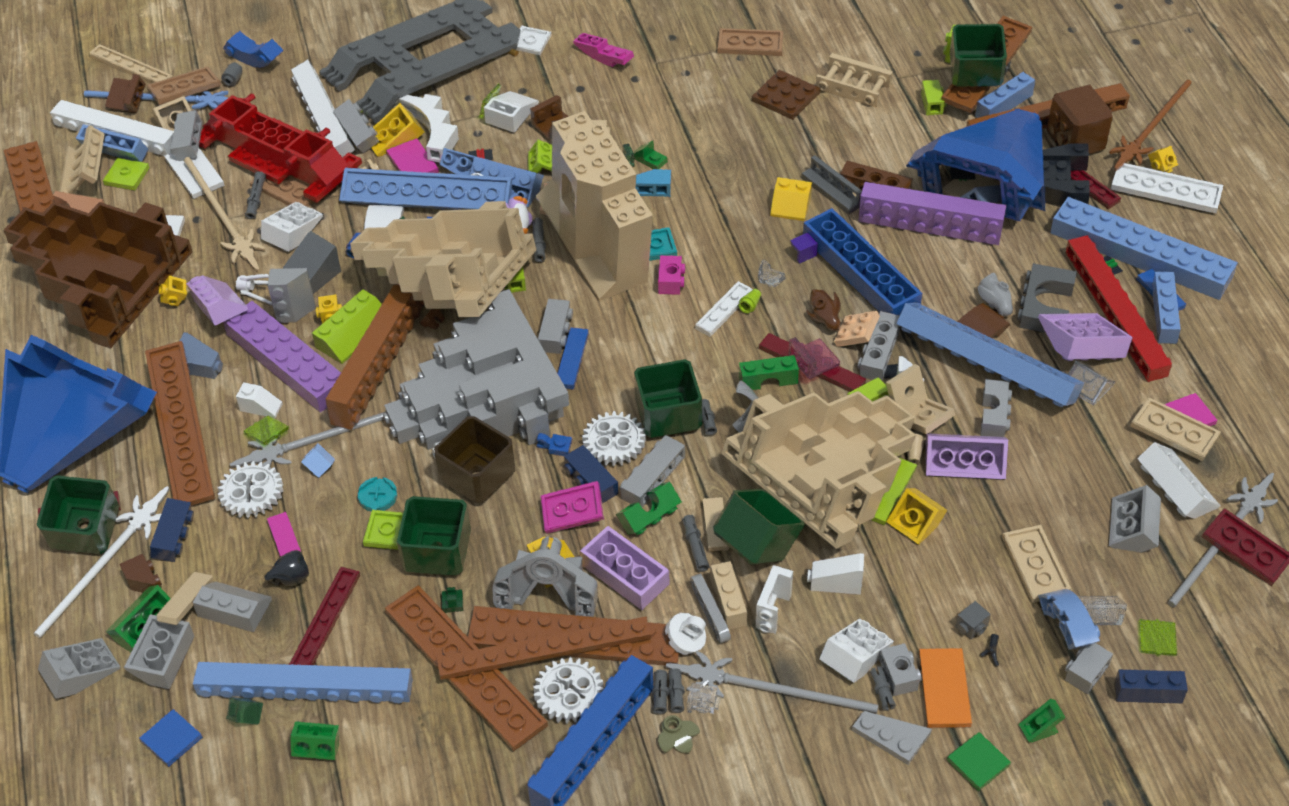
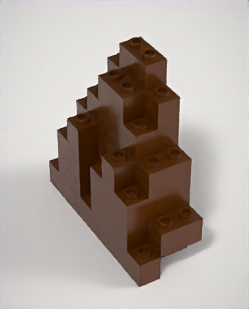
M53 201L43 213L25 207L3 230L8 243L12 244L10 250L14 260L33 267L44 298L62 304L70 324L88 330L93 343L109 349L115 345L158 294L160 285L164 284L168 276H173L193 252L189 239L174 235L172 227L168 225L164 209L146 202L134 214L99 202L90 213H86Z

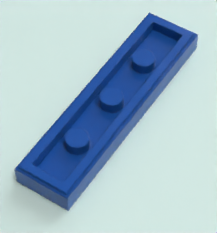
M570 328L558 370V376L566 389H574L589 336V329Z

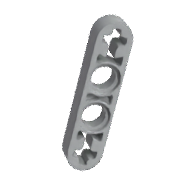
M701 574L691 576L690 583L718 642L723 643L731 640L727 624Z

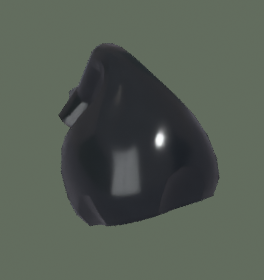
M293 550L279 557L272 569L265 574L264 578L268 583H272L275 586H278L280 582L285 586H296L304 582L309 576V569L301 551Z

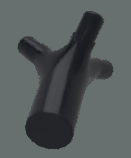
M991 634L988 647L980 656L984 657L990 653L995 667H998L997 644L999 636Z

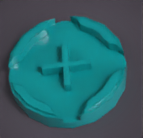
M373 477L363 482L358 489V501L361 507L370 512L372 510L385 511L391 508L397 500V488L393 481L382 477L383 479Z

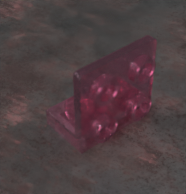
M796 337L789 340L788 355H795L798 367L808 379L840 365V360L820 338L806 345L800 343Z

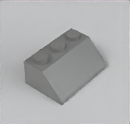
M307 268L270 269L268 289L276 320L279 323L297 322L316 309Z
M1147 485L1112 498L1109 546L1111 548L1141 553L1158 547L1161 498Z
M215 581L201 587L193 601V605L198 617L254 632L272 597Z
M150 614L124 669L149 685L170 689L194 639L190 623L180 621L177 625L157 621L156 615Z

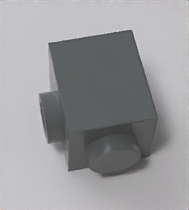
M974 601L958 614L956 627L961 634L966 635L969 639H973L976 635L980 636L985 632L989 625L991 614Z

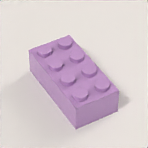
M609 526L580 550L582 566L640 610H643L669 585V570Z

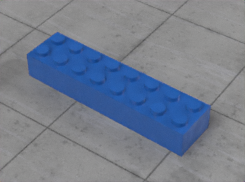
M833 208L803 222V234L809 233L818 243L817 252L879 312L882 311L900 316L905 303L921 304L922 292Z
M632 655L627 661H623L620 664L616 675L608 679L604 690L598 692L594 697L593 704L589 709L586 708L582 712L580 720L576 725L573 724L570 727L566 738L557 743L551 757H547L543 761L539 772L536 775H532L529 779L527 786L530 806H564L652 693V688L654 687L652 666Z

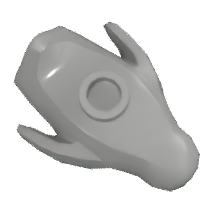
M991 273L982 279L977 287L981 298L991 308L996 309L998 315L1002 318L1012 314L1013 306L1008 284L1003 281L999 282L995 273Z

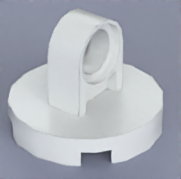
M679 613L673 616L666 624L665 629L666 635L668 634L671 640L669 641L670 646L683 655L696 653V651L701 650L706 641V623L702 618L688 613Z

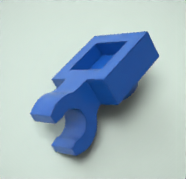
M538 433L537 447L549 449V454L565 456L570 451L572 437L553 434L552 438H550L546 434Z

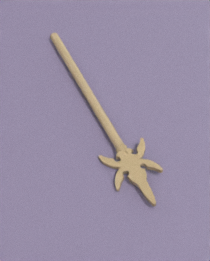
M186 157L184 162L233 237V245L225 242L220 244L228 250H234L231 258L233 264L236 263L239 257L238 253H240L241 257L247 260L259 272L253 249L250 248L265 251V248L258 243H251L254 239L253 229H250L247 240L237 232L190 157Z

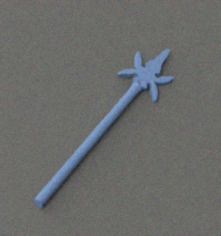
M84 91V97L107 98L109 92ZM203 91L201 96H186L185 98L187 102L198 103L192 105V109L202 108L207 105L215 109L218 107L217 105L228 99L224 95L229 93L228 91H221L212 95L209 91ZM143 93L141 100H155L151 94Z

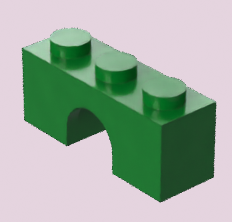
M795 355L739 363V381L745 382L752 390L761 389V383L768 378H776L779 387L798 384L799 368Z
M670 481L660 484L647 493L651 500V508L648 512L637 502L628 505L616 513L628 535L643 533L647 530V525L650 523L654 525L661 521L663 514H670L678 509L677 505L682 501Z

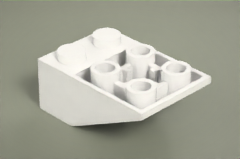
M512 91L492 97L484 107L485 122L515 132L530 114V108L536 106L539 100Z
M294 202L261 221V239L289 252L300 245L308 232L312 231L323 217V214L299 202Z
M859 618L827 640L820 660L852 682H856L879 660L880 650L890 647L894 641L885 633L872 627L867 621Z

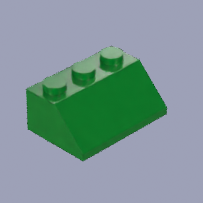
M159 585L148 587L106 632L122 648L132 652L150 614L157 616L171 598Z

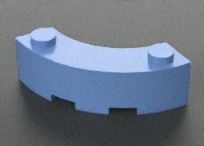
M1061 589L1038 595L1044 615H1049L1053 619H1059V628L1064 635L1069 650L1092 645L1100 641L1098 626L1093 624L1086 607L1074 592L1069 589Z

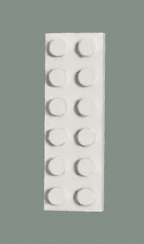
M1127 163L1115 172L1111 190L1211 213H1217L1223 185Z

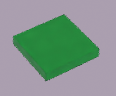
M980 732L947 757V761L978 791L1011 765V761Z

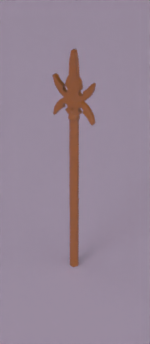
M1186 80L1134 142H1129L1128 145L1125 137L1122 136V147H1115L1109 151L1110 154L1121 152L1120 159L1114 169L1115 171L1120 169L1126 162L1131 161L1134 156L1140 166L1142 163L1141 154L1153 151V147L1141 149L1142 142L1192 84L1190 80Z

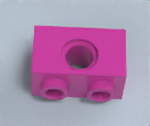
M660 255L658 294L680 295L681 287H684V276L681 275L685 274V263H682V256Z

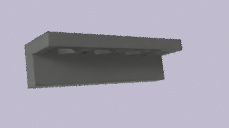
M817 156L811 157V167L802 172L801 178L804 181L812 182L813 188L847 214H851L859 209L862 190Z

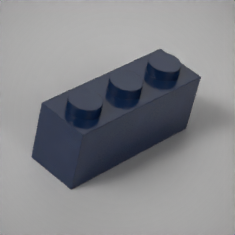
M584 445L564 456V470L568 475L574 477L578 486L596 481L599 482L602 504L619 494L618 481Z
M171 498L166 499L150 545L151 558L175 562L177 555H181L183 549L182 540L187 538L189 531L187 526L189 522L192 523L194 511L191 510V502Z
M1118 669L1114 682L1116 702L1183 704L1188 691L1185 671Z

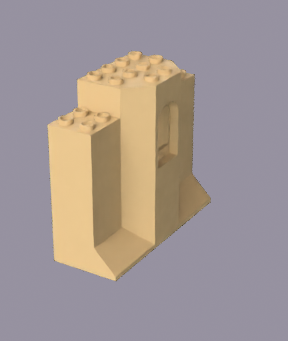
M586 111L553 122L552 179L536 195V199L599 301L648 282L653 215L636 190L635 171L603 122L593 124Z

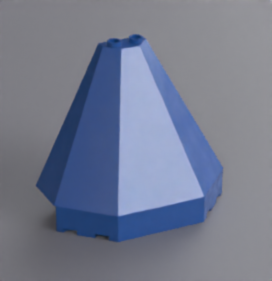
M1015 109L1003 115L944 134L915 151L906 164V167L917 169L918 176L922 178L924 192L943 195L939 166L943 164L1000 180L1002 205H1006L1005 218L1021 221L1029 207L1046 211L1042 122L1036 113Z
M33 335L30 336L21 355L5 349L0 417V476L3 477L2 482L11 486L16 483L19 485L17 489L29 493L30 490H33L145 415L157 392L114 370L107 368L105 371L80 360Z

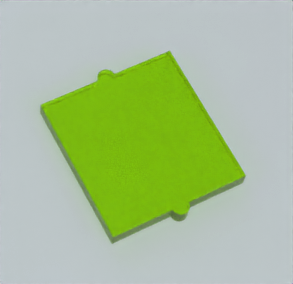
M499 83L482 101L480 118L485 116L484 107L492 97L499 95L501 88Z
M266 416L260 421L254 422L252 426L243 432L248 437L266 445L289 430V426L270 416Z
M1159 619L1155 621L1139 620L1140 653L1156 654L1157 656H1177L1175 622L1159 621Z

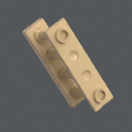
M832 53L829 57V72L826 76L819 74L816 76V86L820 87L821 91L877 108L879 100L878 91L881 86L888 88L891 86L893 71ZM836 72L845 74L841 81L832 79ZM851 76L860 79L856 86L847 83ZM866 81L875 83L872 90L862 88Z
M89 125L86 128L84 143L77 150L70 146L67 147L59 192L77 195L78 187L85 180L92 184L97 181L105 135L103 132Z

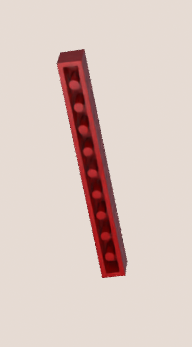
M1088 235L1068 240L1065 253L1106 318L1132 337L1128 352L1146 381L1150 382L1168 377L1172 368L1170 358L1166 356L1162 346L1154 338L1153 332L1147 327L1144 318L1139 315L1136 306L1130 301L1127 292H1124L1119 280L1115 278L1111 268L1104 261L1103 255L1096 249L1095 243L1091 241Z

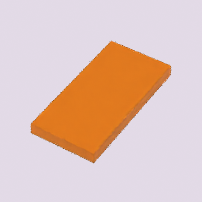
M962 648L919 649L927 728L971 727L972 719Z

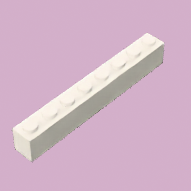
M306 60L291 69L294 75L292 79L296 85H299L297 89L303 95L304 103L308 105L306 106L307 110L313 115L311 116L313 122L318 125L316 127L318 132L320 133L325 127L329 128L331 133L325 138L332 141L334 148L342 157L348 152L355 151L346 130L333 112L335 108L311 63Z
M63 100L50 112L54 125L78 132L83 124L91 125L92 127L139 138L146 145L149 152L163 156L171 153L170 145L172 144V133L174 131Z

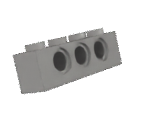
M880 311L879 320L869 343L864 345L862 353L864 357H860L858 369H860V376L871 380L879 377L882 381L901 326L897 324L899 315Z

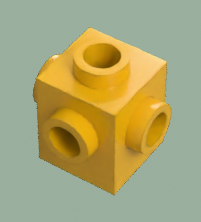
M1172 146L1164 147L1148 154L1153 170L1169 173L1173 171V167L1178 165Z
M168 276L164 284H161L159 287V294H161L160 302L179 306L181 301H184L187 296L186 280Z
M336 294L318 297L319 307H316L317 318H321L323 324L342 307V304H338Z

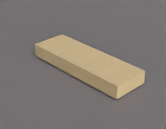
M723 497L703 499L708 552L729 550V546L718 538L713 530V526L724 508Z

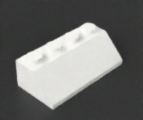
M1154 442L1137 458L1142 464L1140 467L1147 474L1152 475L1154 484L1164 489L1166 492L1164 494L1165 497L1172 503L1175 502L1178 506L1177 511L1182 516L1195 519L1221 506L1172 449Z

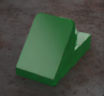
M654 140L641 145L630 155L634 160L652 169H660L668 162L667 156L654 150Z
M1049 699L1019 723V726L1028 742L1032 743L1057 734L1058 730L1055 726L1066 717L1056 700Z

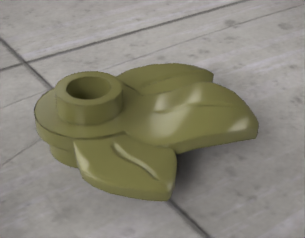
M670 715L662 722V732L658 737L659 746L664 753L674 748L680 753L688 754L693 747L691 737L698 735L700 730L694 722L682 721L679 717Z

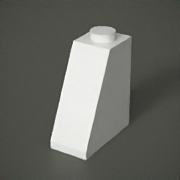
M860 553L813 562L812 570H808L807 582H811V591L861 595L864 554Z

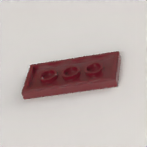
M1226 508L1219 513L1201 536L1270 586L1276 582L1289 565L1288 551Z

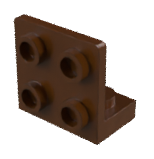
M133 74L131 80L114 78L105 107L137 113L146 85L140 75Z
M558 95L530 108L531 124L548 140H550L549 129L552 121L555 122L568 117L562 111L561 97Z

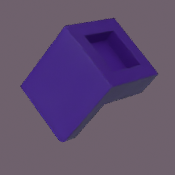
M809 233L790 241V244L797 251L798 263L817 256L818 243Z

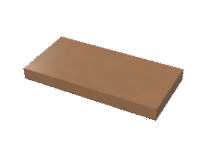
M720 28L717 53L782 56L783 31Z
M204 67L146 86L152 97L161 105L183 96L186 97L219 87L221 83L209 67Z
M289 175L280 184L266 178L264 180L262 193L288 206L294 202H299L309 207L314 203V201L303 195V191L311 185L292 175ZM254 179L250 182L251 187L253 185Z

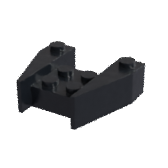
M1070 143L1043 150L1045 202L1062 206L1065 200L1070 197L1089 205V180H1071V171H1087L1088 144Z

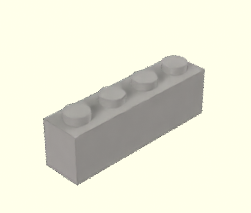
M667 435L661 441H657L654 449L645 455L643 462L633 469L632 474L627 480L625 479L621 483V499L630 504L639 502L643 508L650 499L647 493L664 483L685 458V445Z

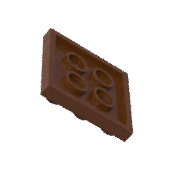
M779 69L752 95V101L793 120L820 94L821 88Z

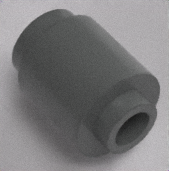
M233 62L227 66L221 75L224 84L228 86L236 85L242 75L241 65Z

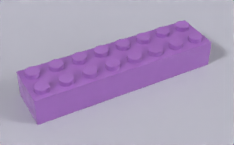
M865 182L860 199L858 222L999 245L1006 205Z
M253 301L246 304L249 310L223 322L227 336L321 413L327 408L325 399L341 374L339 370Z

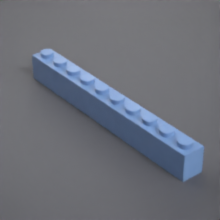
M198 662L193 686L197 695L203 697L222 696L230 698L238 696L244 698L264 697L266 699L286 698L289 700L299 698L312 701L328 699L330 701L350 700L352 702L372 701L375 703L391 701L402 703L410 702L413 678L410 668Z

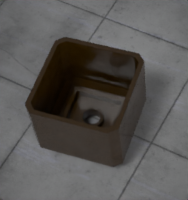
M475 416L466 417L434 447L439 480L475 503H483L516 471L512 439ZM475 471H481L478 474H472Z

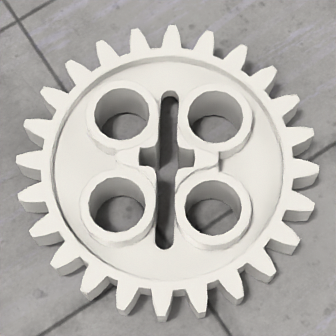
M613 411L610 416L605 412V417L598 415V420L592 418V424L587 423V429L583 430V445L599 462L604 460L605 465L609 462H612L613 466H615L616 462L623 465V460L630 463V457L636 459L637 453L641 454L642 448L645 447L646 437L642 423H637V418L631 419L630 414L624 417L623 412L616 415V412Z
M252 461L251 466L244 462V467L242 468L236 465V471L230 469V475L224 474L225 480H220L221 486L218 487V496L221 505L225 507L226 511L230 510L232 515L238 513L239 517L246 514L247 518H249L251 513L257 517L258 512L265 514L264 509L266 508L272 510L271 504L277 505V499L282 498L281 492L284 491L280 473H277L275 468L271 469L270 464L263 466L262 462L258 466L255 465L254 461Z
M561 658V664L552 661V668L546 665V673L539 672L540 678L535 679L534 698L537 701V707L542 709V714L548 713L549 719L556 716L559 723L562 718H565V722L568 724L569 719L573 718V721L577 723V717L581 716L586 708L589 709L593 704L596 694L604 690L603 680L600 678V673H596L594 666L589 668V662L581 665V659L573 663L572 658H569L568 663H565L564 659Z

